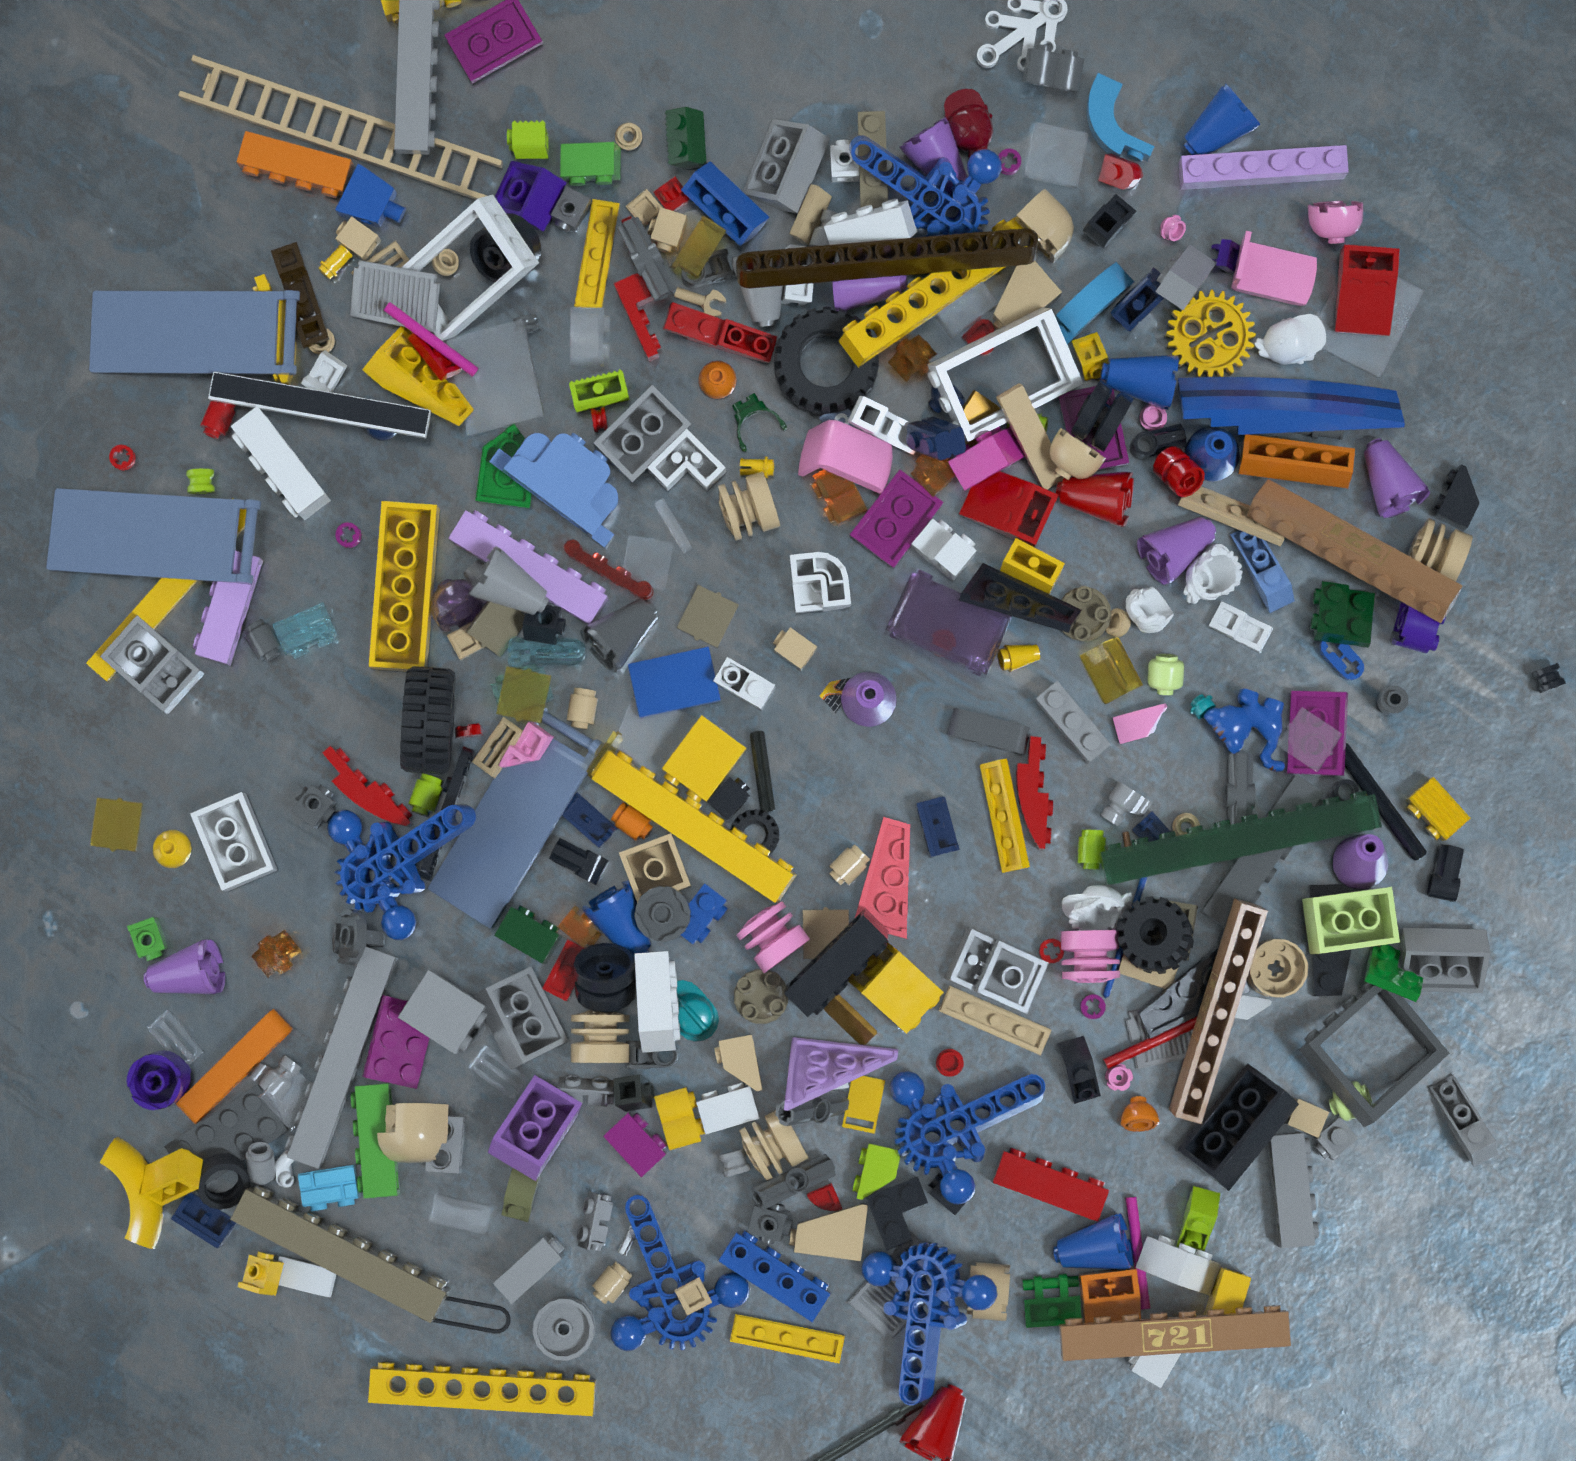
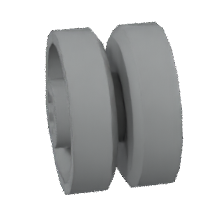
M569 1296L551 1299L539 1310L533 1322V1336L537 1347L544 1355L554 1360L568 1361L579 1357L589 1348L596 1332V1321L592 1310L585 1302ZM561 1324H567L569 1326L568 1333H566L565 1331L561 1333L559 1332V1327L561 1326Z

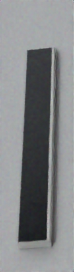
M213 372L208 397L211 401L251 408L258 406L262 410L421 438L427 437L431 410L218 372Z

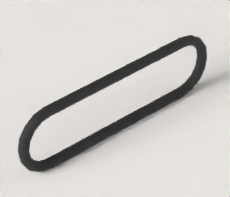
M447 1296V1301L500 1310L506 1316V1324L501 1329H490L442 1319H435L433 1321L445 1325L500 1334L509 1327L510 1315L501 1306Z

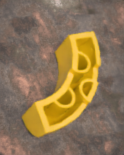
M116 1137L107 1148L100 1163L118 1177L128 1195L130 1222L125 1239L143 1247L155 1249L162 1230L163 1206L141 1195L145 1166L148 1165L144 1156L131 1144L120 1137Z

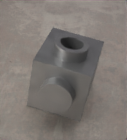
M566 186L551 213L552 220L555 221L554 226L566 233L570 230L577 233L592 205L591 199Z

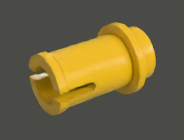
M340 244L325 261L320 262L321 266L318 269L329 280L332 277L336 278L338 276L336 273L353 255Z
M765 456V459L740 458V466H751V468H741L740 476H750L762 471L765 478L774 476V459H769L768 456Z

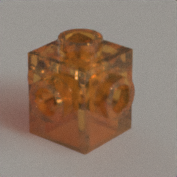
M918 334L911 340L905 338L895 348L897 353L888 363L908 382L917 374L921 377L929 371L927 364L934 359L937 353Z
M921 454L916 459L915 463L918 466L910 473L932 497L947 487L956 477L948 463L951 460L950 458L937 460Z
M283 930L276 936L268 935L257 943L259 949L251 957L267 978L277 972L281 976L294 966L291 961L302 951L287 931Z

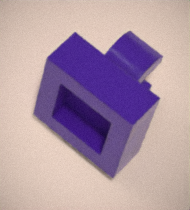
M1221 239V244H1213L1211 246V249L1219 252L1218 258L1212 260L1217 262L1215 267H1219L1227 273H1234L1240 245L1232 240Z

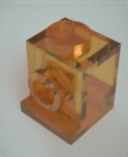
M574 906L559 924L558 928L583 948H586L587 945L596 944L602 934L594 928L595 924L585 913L580 917L577 914L580 909Z

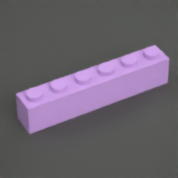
M1347 145L1181 156L1178 163L1180 190L1344 179L1349 172Z
M465 510L448 538L450 542L485 563L487 560L490 561L486 557L495 546L501 548L547 590L546 597L549 598V602L557 607H561L562 610L587 625L596 620L608 601V597L604 594L606 589L593 581L590 585L580 580L582 575L570 567L566 571L557 566L559 561L549 554L544 553L542 557L533 551L535 546L521 538L517 542L510 537L512 532L498 524L496 528L486 523L488 518L478 511L474 510L471 514Z

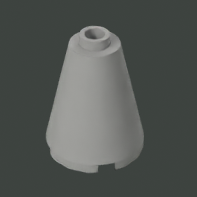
M738 256L732 257V265H733L735 274H736V260H737ZM740 286L752 322H758L759 327L775 325L774 320L780 319L783 286L751 289Z
M495 546L486 557L490 561L487 560L484 566L481 565L470 586L469 595L534 615L537 611L542 613L549 601V598L546 597L547 590L507 553Z

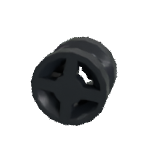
M1559 663L1532 672L1533 677L1538 679V690L1540 693L1566 684L1565 679L1559 674Z

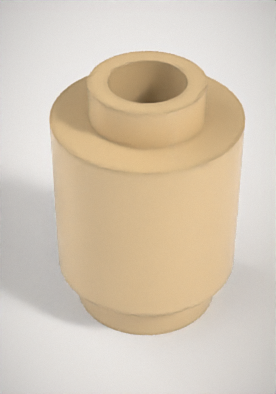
M574 688V693L570 694L566 719L572 722L571 727L587 729L588 724L594 725L598 698H595L596 691Z
M854 844L850 849L847 847L829 865L832 869L829 874L838 884L842 885L845 882L847 885H850L867 868L866 864L870 859Z
M615 1261L612 1266L608 1265L592 1285L595 1289L593 1295L604 1304L608 1301L614 1303L630 1284L629 1280L633 1275Z

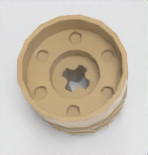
M763 471L746 477L747 490L741 491L735 480L731 481L734 491L732 495L728 494L725 484L718 486L721 512L726 527L734 536L735 541L742 539L739 527L744 525L748 536H753L752 523L756 521L763 532L780 527L776 508Z
M1428 518L1423 527L1417 532L1408 556L1456 582L1469 553L1473 536L1455 529L1449 538L1446 539L1444 538L1445 524L1441 523L1434 534L1435 520Z
M1268 939L1258 943L1247 977L1248 984L1255 992L1266 997L1284 998L1296 993L1303 986L1308 976V962L1304 952L1296 944L1283 939ZM1277 961L1276 966L1280 967V972H1275L1272 976V971L1268 969V965L1274 964Z
M594 1011L571 1015V1022H584V1029H571V1033L584 1036L583 1042L571 1044V1062L629 1063V1044L617 1042V1036L628 1034L630 1029H617V1022H630V1015L618 1012L605 1013Z
M776 1110L765 1116L768 1129L763 1131L756 1122L751 1123L757 1134L754 1137H751L746 1127L739 1130L744 1150L754 1168L764 1176L766 1181L773 1178L768 1168L771 1164L774 1165L779 1174L783 1173L780 1159L785 1158L793 1167L809 1158L792 1126H784L779 1123V1119L775 1115Z

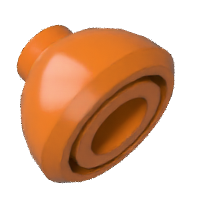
M723 361L707 363L701 369L698 377L699 387L702 392L713 399H722L730 395L735 389L737 382L734 369Z
M1143 1096L1132 1097L1130 1104L1124 1109L1121 1116V1126L1133 1132L1151 1130L1160 1122L1157 1111L1152 1105L1147 1103L1146 1097Z

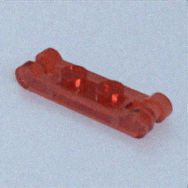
M572 539L565 543L564 550L566 554L576 562L642 600H650L654 596V589L649 582H636L630 578L632 576L631 572L621 566H618L616 569L607 565L609 560L596 552L591 556L583 551L582 546L577 540Z

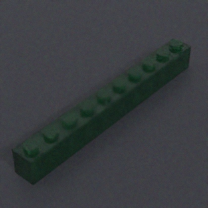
M1367 791L1350 794V800L1340 801L1339 796L1324 799V805L1313 807L1312 802L1296 805V811L1285 813L1284 808L1268 811L1269 817L1258 819L1257 814L1241 817V823L1231 824L1230 820L1213 823L1214 828L1203 830L1201 825L1187 828V834L1176 836L1175 831L1159 834L1160 840L1149 842L1148 837L1131 840L1132 846L1121 848V843L1104 846L1105 851L1099 853L1105 885L1109 886L1379 829L1382 827L1375 794L1367 796Z

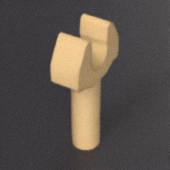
M677 287L674 295L675 298L701 306L704 313L717 318L721 317L722 313L712 309L710 303L712 301L726 303L725 297L714 289L710 294L703 296Z

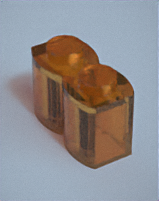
M822 470L813 475L814 482L810 484L817 499L821 497L824 499L827 507L823 508L830 523L835 521L839 527L867 512V507L854 482L827 470Z

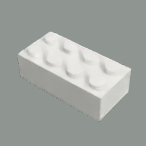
M258 406L231 426L235 431L232 435L233 439L245 453L248 451L252 453L248 457L261 474L266 472L269 475L265 479L278 496L281 494L285 496L282 503L295 518L300 515L306 520L331 501Z

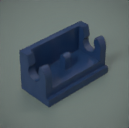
M578 792L574 794L562 814L567 821L599 849L618 830L610 820Z
M942 796L916 803L930 858L960 850L946 798Z
M193 1192L184 1197L171 1217V1220L217 1249L223 1246L237 1224L230 1220L231 1216L220 1209L210 1208L205 1205L199 1196Z

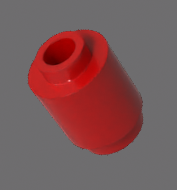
M210 401L200 424L204 428L203 433L214 439H219V436L225 437L236 412L234 409L236 405Z

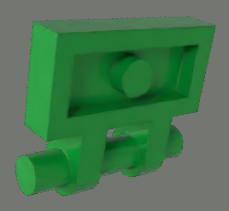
M1058 1274V1277L1042 1278V1275L1033 1276V1279L1022 1280L1023 1291L1034 1290L1035 1298L1024 1299L1026 1328L1059 1326V1324H1066L1065 1319L1082 1318L1080 1295L1069 1296L1068 1291L1070 1287H1079L1078 1276ZM1059 1288V1297L1044 1298L1043 1289Z

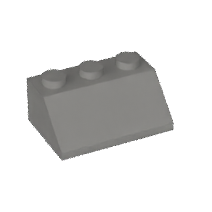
M773 119L743 192L749 198L778 210L798 214L808 189L815 178L830 138L810 125Z
M651 385L593 445L608 458V461L633 483L691 423Z
M1403 928L1399 968L1414 972L1416 975L1423 977L1421 991L1483 993L1490 958L1487 930Z
M531 966L473 995L475 999L487 1006L484 1011L488 1014L485 1020L510 1070L568 1042Z

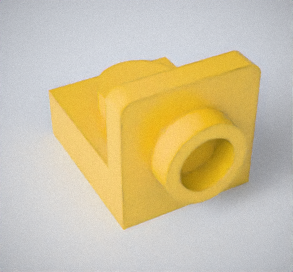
M1098 332L1072 340V347L1081 366L1084 380L1100 378L1103 363L1108 364L1109 359Z

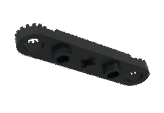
M463 747L453 776H448L445 781L443 792L447 794L441 810L450 805L458 804L466 775L471 766L469 762H472L475 750ZM436 825L434 829V834L438 838L440 835V829ZM442 847L424 858L419 873L421 879L431 880L435 870L433 867L437 865Z

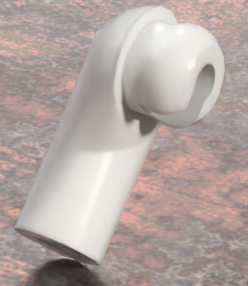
M286 1150L275 1161V1179L284 1188L291 1187L295 1180L291 1165L294 1160L287 1158L289 1151Z

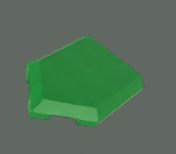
M514 423L482 448L476 502L530 509L532 494L489 462L498 449H501L512 458L523 444L525 437Z

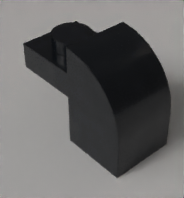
M1115 194L1087 222L1083 232L1104 249L1113 241L1137 211Z

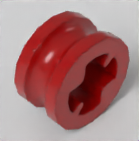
M605 406L601 407L600 410L591 408L594 432H598L599 429L606 431L608 424Z
M121 444L112 448L109 460L115 468L125 471L134 466L136 456L130 447ZM124 451H128L126 453L129 457L128 462L123 461L121 465L117 464L119 462L116 458L117 453L122 454Z
M1056 939L1043 941L1039 947L1040 958L1048 963L1060 961L1064 955V950H1061V942ZM1048 943H1052L1053 947L1059 948V954L1055 953L1057 957L1051 959L1050 955L1044 954V948H1048L1046 946Z

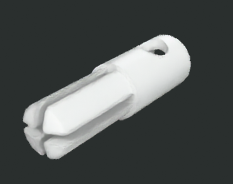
M631 1225L618 1249V1252L625 1256L636 1239Z

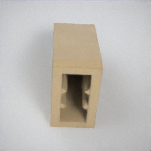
M1036 261L1028 265L1016 266L993 314L995 322L992 324L994 328L998 330L1042 307L1048 308L1060 298L1062 291Z
M860 1203L797 1223V1229L791 1228L789 1245L794 1246L795 1253L861 1261L868 1204Z

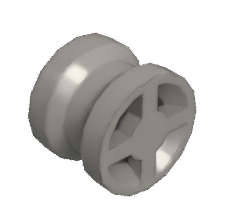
M744 1149L719 1155V1159L724 1163L725 1167L723 1171L724 1177L751 1170L750 1164L746 1163L745 1156L747 1153Z

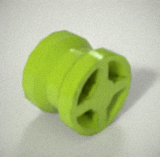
M190 469L186 471V476L190 481V485L187 487L188 494H210L215 492V486L212 484V478L214 477L213 469Z

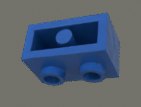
M704 883L689 903L691 909L690 923L681 936L693 945L696 941L702 943L711 932L707 927L712 920L719 921L728 908L724 906L727 900Z

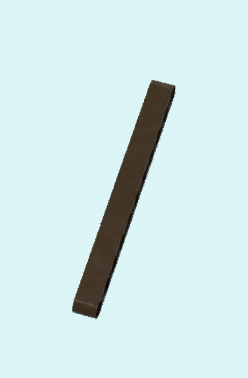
M1022 228L745 252L739 255L736 260V277L741 287L751 289L1028 265L1037 258L1038 235L1034 230Z

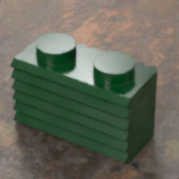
M689 107L666 110L664 114L667 121L665 125L668 132L666 134L668 137L666 141L668 142L667 152L669 153L667 156L669 161L667 163L687 170L699 168L707 164L703 111Z

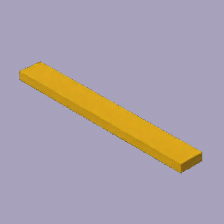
M240 509L237 536L244 530L246 509ZM161 578L86 664L105 681L109 682L117 671L100 657L137 615L155 630L198 580Z

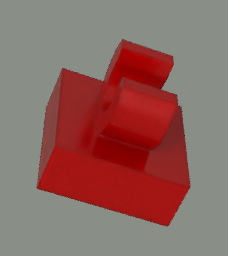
M676 176L653 191V194L663 208L674 212L691 201L681 191L683 186Z

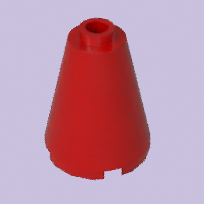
M1133 473L1093 474L1083 479L1071 476L1069 480L1064 478L1062 482H1058L1056 494L1059 495L1060 504L1116 526L1124 527L1129 516L1124 515V512L1131 508L1134 478H1131Z
M948 1384L947 1387L941 1386L903 1433L899 1442L906 1443L904 1447L927 1460L932 1461V1459L937 1457L941 1461H952L966 1398L962 1396L963 1390L951 1384Z

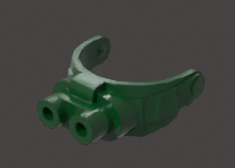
M755 393L747 396L745 403H742L740 400L732 405L736 413L734 418L737 422V439L739 440V447L743 452H746L747 449L741 439L740 431L745 420L751 415L758 413L769 414L779 422L780 428L783 431L787 429V425L779 415L770 410L763 400L759 401Z

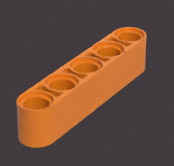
M272 1009L182 1096L176 1105L194 1124H197L285 1039L293 1028L275 1009Z

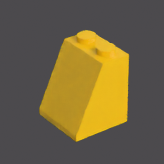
M887 943L888 946L877 957L872 954L868 958V966L858 976L852 974L848 978V982L907 1034L919 1025L921 1017L929 1009L936 1006L944 992L900 951Z

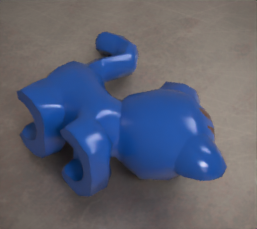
M1243 688L1240 689L1237 696L1238 703L1243 705L1242 707L1228 704L1222 708H1212L1206 711L1204 714L1205 720L1208 724L1212 725L1215 734L1226 744L1231 753L1235 754L1242 749L1244 740L1248 738L1251 732V727H1254L1267 740L1260 754L1263 766L1274 772H1280L1285 769L1283 761H1276L1271 758L1282 733L1283 702L1266 698L1262 704H1259V694Z

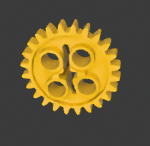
M1212 289L1208 297H1205L1204 293L1199 291L1197 300L1193 297L1184 310L1181 309V312L1173 310L1171 313L1177 320H1169L1167 322V325L1173 328V330L1167 331L1165 336L1173 338L1167 344V347L1175 348L1176 350L1171 355L1181 358L1178 367L1185 363L1188 365L1187 374L1195 369L1197 370V377H1200L1203 372H1206L1207 377H1212L1213 372H1216L1218 377H1223L1224 370L1232 375L1234 373L1232 365L1234 364L1236 367L1241 368L1243 363L1240 358L1248 360L1250 357L1245 349L1254 348V344L1248 340L1255 338L1256 333L1249 332L1248 329L1252 328L1255 323L1246 322L1251 313L1250 311L1245 313L1240 311L1244 305L1243 302L1237 306L1233 304L1235 300L1234 295L1227 301L1224 299V291L1221 292L1219 297H1215ZM1212 310L1221 312L1223 320L1221 322H1213L1209 317V312ZM1189 323L1197 325L1199 333L1194 336L1189 335L1185 331V325ZM1232 323L1231 327L1218 332L1214 340L1209 337L1192 348L1189 346L1191 342L1203 338L1207 329L1210 332H1214L1224 324ZM1223 335H1233L1236 338V345H1225L1222 340ZM1201 347L1209 348L1212 351V358L1208 360L1201 358L1198 349Z

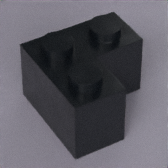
M918 1176L866 1197L887 1251L913 1241L903 1214L928 1205Z

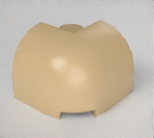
M1046 189L1038 193L1016 215L1015 221L1022 228L1031 229L1037 233V249L1048 260L1054 263L1065 252L1073 235L1074 225L1072 217L1066 208Z
M397 1103L395 1105H386V1132L377 1133L378 1144L383 1154L390 1160L401 1163H421L436 1160L435 1155L438 1153L442 1143L446 1144L448 1104Z

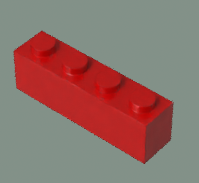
M1010 1148L1009 1152L1002 1151L991 1181L992 1183L1091 1220L1099 1221L1109 1193L1108 1189L1103 1188L1105 1182L1089 1177L1088 1182L1077 1178L1078 1172L1065 1167L1060 1172L1051 1168L1052 1162L1038 1157L1033 1162L1025 1159V1152Z

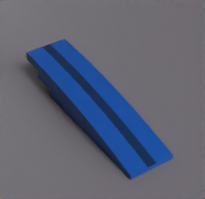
M1178 378V393L1183 419L1209 418L1211 427L1236 426L1238 435L1401 428L1405 425L1399 398L1395 390L1345 383L1285 378Z

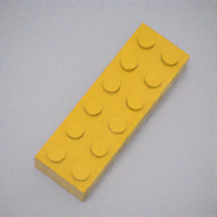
M381 501L369 667L371 669L406 672L407 669L413 666L428 667L440 513L437 505Z

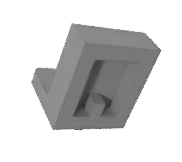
M1338 1117L1321 1131L1319 1138L1314 1137L1313 1139L1318 1143L1315 1149L1324 1159L1329 1157L1335 1161L1339 1157L1338 1155L1358 1138L1346 1123Z

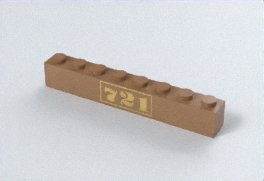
M1268 479L1253 498L1247 517L1437 622L1442 623L1454 606L1463 585Z
M1234 898L1170 1103L1169 1111L1177 1118L1202 1124L1268 910L1261 905Z
M1281 1305L1264 1306V1311L1253 1312L1252 1307L1235 1308L1236 1313L1224 1314V1309L1207 1310V1315H1196V1311H1180L1179 1317H1168L1167 1313H1151L1150 1319H1139L1138 1314L1122 1315V1320L1111 1321V1316L1094 1317V1322L1083 1323L1082 1318L1065 1319L1066 1324H1059L1061 1359L1063 1361L1287 1347L1291 1346L1289 1313L1286 1310H1281Z

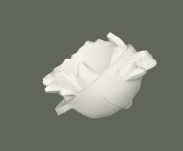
M1312 314L1300 315L1294 318L1282 319L1280 322L1270 326L1264 339L1257 338L1255 347L1260 350L1258 351L1260 356L1270 358L1276 363L1282 365L1303 364L1304 361L1313 360L1316 352L1323 348L1326 343V332L1318 316Z
M1213 544L1203 554L1199 555L1188 566L1186 571L1184 595H1187V602L1196 604L1199 599L1215 600L1221 595H1228L1229 592L1234 591V587L1240 585L1243 572L1240 570L1242 565L1237 562L1238 556H1234V552L1229 551L1222 544Z
M1093 885L1087 887L1082 894L1064 897L1062 900V910L1070 919L1069 923L1072 924L1073 929L1085 931L1109 930L1111 928L1115 930L1118 921L1123 919L1122 914L1124 911L1132 908V893L1121 895V893L1110 886Z

